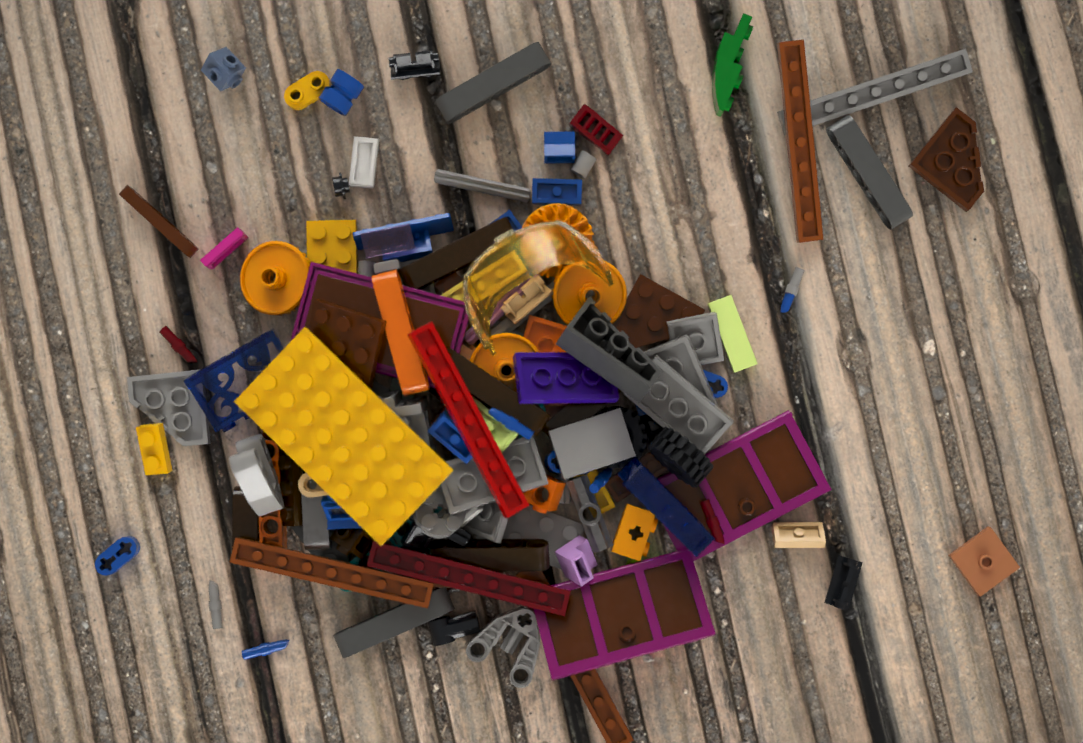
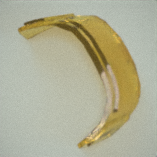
M555 220L553 222L536 223L515 232L513 229H510L495 238V243L486 249L471 264L467 273L464 274L463 300L470 324L485 350L489 349L493 356L496 354L491 337L490 319L497 302L519 284L545 269L560 264L583 266L599 276L608 286L613 285L610 270L598 248L572 226Z

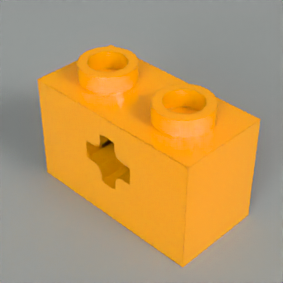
M626 503L613 540V546L610 549L611 552L640 561L642 556L646 557L650 547V543L647 542L649 533L655 532L658 519L655 518L656 513ZM637 525L639 526L638 530L642 534L641 536L636 535L635 539H632L629 530L635 529Z

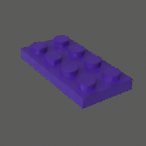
M515 352L513 355L519 404L616 403L619 400L617 387L567 352Z

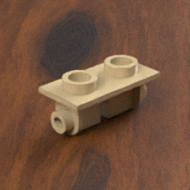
M539 275L535 278L531 277L520 288L524 295L520 296L518 292H515L506 301L502 302L503 306L500 308L504 315L516 325L553 292L544 285L545 282Z

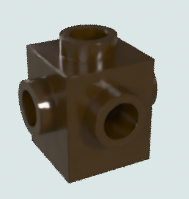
M363 528L335 529L330 537L332 541L338 544L335 549L347 557L352 553L362 560L371 549L373 541H375Z

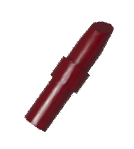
M168 326L163 327L159 331L170 343L171 348L176 353H179L187 363H197L196 358L186 347V344Z
M705 499L700 502V505L706 517L707 526L710 528L715 542L725 544L718 517L714 513L710 500Z

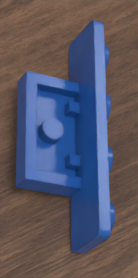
M450 213L396 224H387L371 229H363L353 232V238L358 250L381 246L383 261L397 259L400 262L423 258L433 253L430 236L452 232L454 227Z

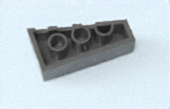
M589 296L566 327L556 345L640 403L662 371L640 348H635L629 342V336L623 330L619 332L610 322L611 318L607 313H601L594 306L596 302Z

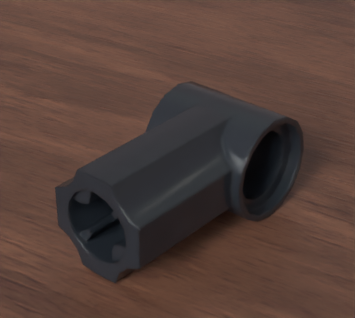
M476 610L451 617L449 615L441 616L428 621L434 646L448 644L455 641L456 638L476 634L481 631Z

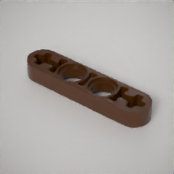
M126 185L119 193L126 202L186 256L191 258L199 250L193 242L129 185Z

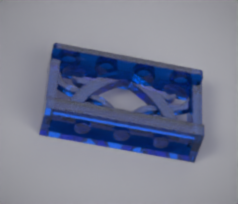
M273 328L184 380L185 385L193 394L215 432L222 429L224 433L237 425L235 421L244 417L247 420L250 418L242 409L239 410V406L234 402L241 394L228 390L235 376L232 364L237 362L248 371H263L271 363L267 344L273 342L279 353L285 348ZM255 356L257 358L255 363L262 360V365H249L248 357ZM220 373H226L229 377L224 387L220 386L224 382L218 379ZM199 383H202L215 394L209 404L197 386ZM219 397L224 398L221 403V410L224 406H230L232 409L231 413L226 417L218 416L214 412V404Z
M633 458L618 473V476L624 481L623 485L696 557L715 539L704 528V525L637 458Z

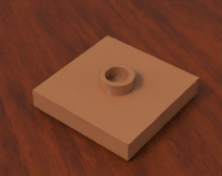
M989 526L948 555L979 597L1020 568Z

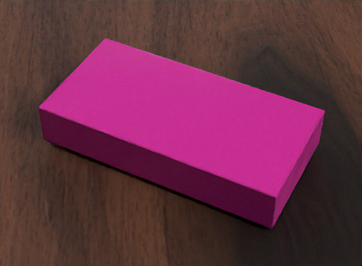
M237 227L200 261L205 267L211 270L214 269L248 239V236Z

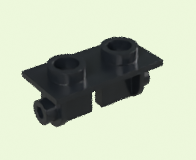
M433 50L415 52V61L411 60L410 53L393 54V57L388 58L389 66L391 67V80H407L411 77L420 76L432 77L440 74L438 52H433Z
M838 555L824 603L839 609L849 610L863 562Z

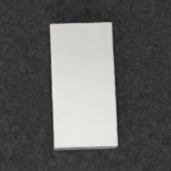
M354 136L349 186L374 189L379 139Z

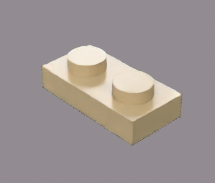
M823 522L772 523L775 548H825L826 538Z

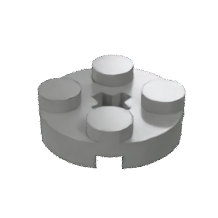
M439 486L413 513L416 524L425 531V534L433 538H446L460 528L465 519V511L450 515L442 486ZM440 506L445 510L446 514H443L442 518H438V514L433 513V509H437Z

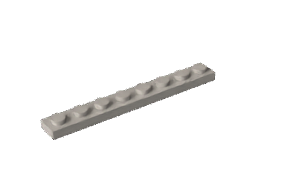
M963 49L811 100L812 126L970 74L973 70L967 50ZM781 110L777 114L785 136L784 110Z

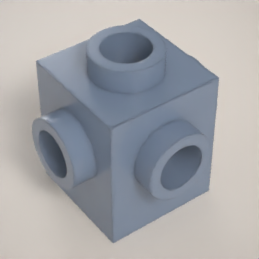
M227 47L209 53L201 71L220 91H223L230 87L233 89L242 82V75L246 67Z

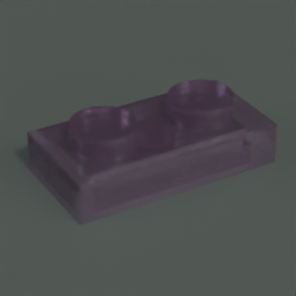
M410 223L360 234L366 258L415 248Z

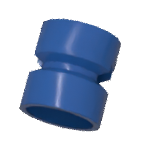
M337 69L330 79L331 87H325L319 96V100L337 113L346 116L353 106L351 100L358 98L364 86L351 75Z

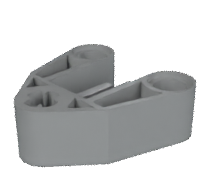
M260 433L237 441L236 449L238 454L230 456L229 462L249 505L259 517L283 509L284 501L278 477L262 434Z
M520 606L495 616L480 632L469 640L466 654L474 662L485 660L493 646L498 642L506 626H511L500 648L512 655L524 635L528 636L510 670L511 683L517 688H525L531 683L540 647V636L534 609ZM526 613H529V619H532V621H526L524 624L521 623V617L518 616L520 614L524 616ZM475 643H480L484 646L485 651L480 655L474 654L471 646ZM518 669H524L527 671L528 677L524 680H518L515 678L514 672Z

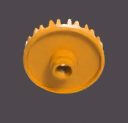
M561 203L542 206L526 219L519 235L521 255L534 272L536 271L540 276H545L546 278L551 276L557 279V274H560L563 270L562 267L567 266L569 262H574L577 258H590L588 254L590 250L593 251L592 245H594L592 226L588 223V219L572 206ZM555 238H559L555 243H553V240Z
M269 241L258 245L247 255L240 271V286L246 301L254 309L274 316H283L282 314H291V311H297L296 308L300 306L310 267L308 264L310 259L306 257L304 252L299 250L300 248L282 241Z
M596 257L577 258L576 261L569 262L567 266L562 267L563 270L560 274H557V279H554L553 295H551L554 302L553 306L560 318L569 325L586 302V293L592 290L593 296L591 298L596 302L594 306L601 313L606 312L611 318L610 322L613 324L621 315L627 299L626 284L617 268L609 262Z
M499 333L482 341L474 350L470 361L517 392L513 355L515 352L539 351L532 342L523 336L513 333ZM504 366L511 368L509 375L502 374L501 370Z

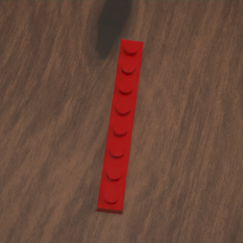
M431 321L408 333L407 335L504 518H509L528 507L527 499L433 322Z

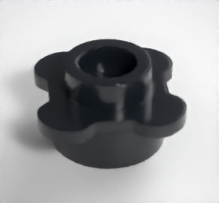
M339 172V176L332 177L335 197L343 196V199H346L345 193L350 192L348 179L342 178V174Z

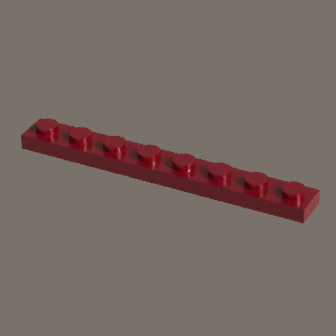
M376 541L372 543L367 563L369 567L565 616L571 590L386 543L380 546Z

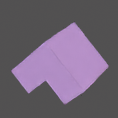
M579 535L555 551L566 578L580 586L594 578L591 569L598 564L588 539Z

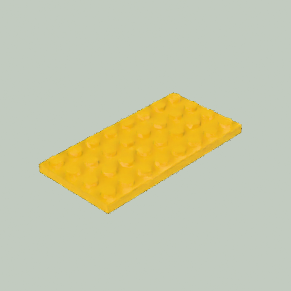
M304 327L234 401L380 546L384 545L454 471L449 464L307 327Z

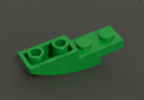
M743 13L734 35L724 33L717 50L712 76V95L715 113L719 117H721L724 110L729 112L734 101V97L730 95L733 88H739L744 75L740 74L743 66L737 64L744 51L740 46L743 39L748 41L754 27L750 25L752 16Z

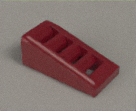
M583 104L569 127L608 156L623 137V134L586 104ZM587 115L589 119L584 126H581L580 122ZM595 121V122L597 123V125H596V127L593 129V131L590 133V132L587 131V130H588V128L591 126V124ZM603 127L605 131L601 135V137L597 139L595 136ZM611 133L613 135V138L610 140L607 146H605L603 142Z

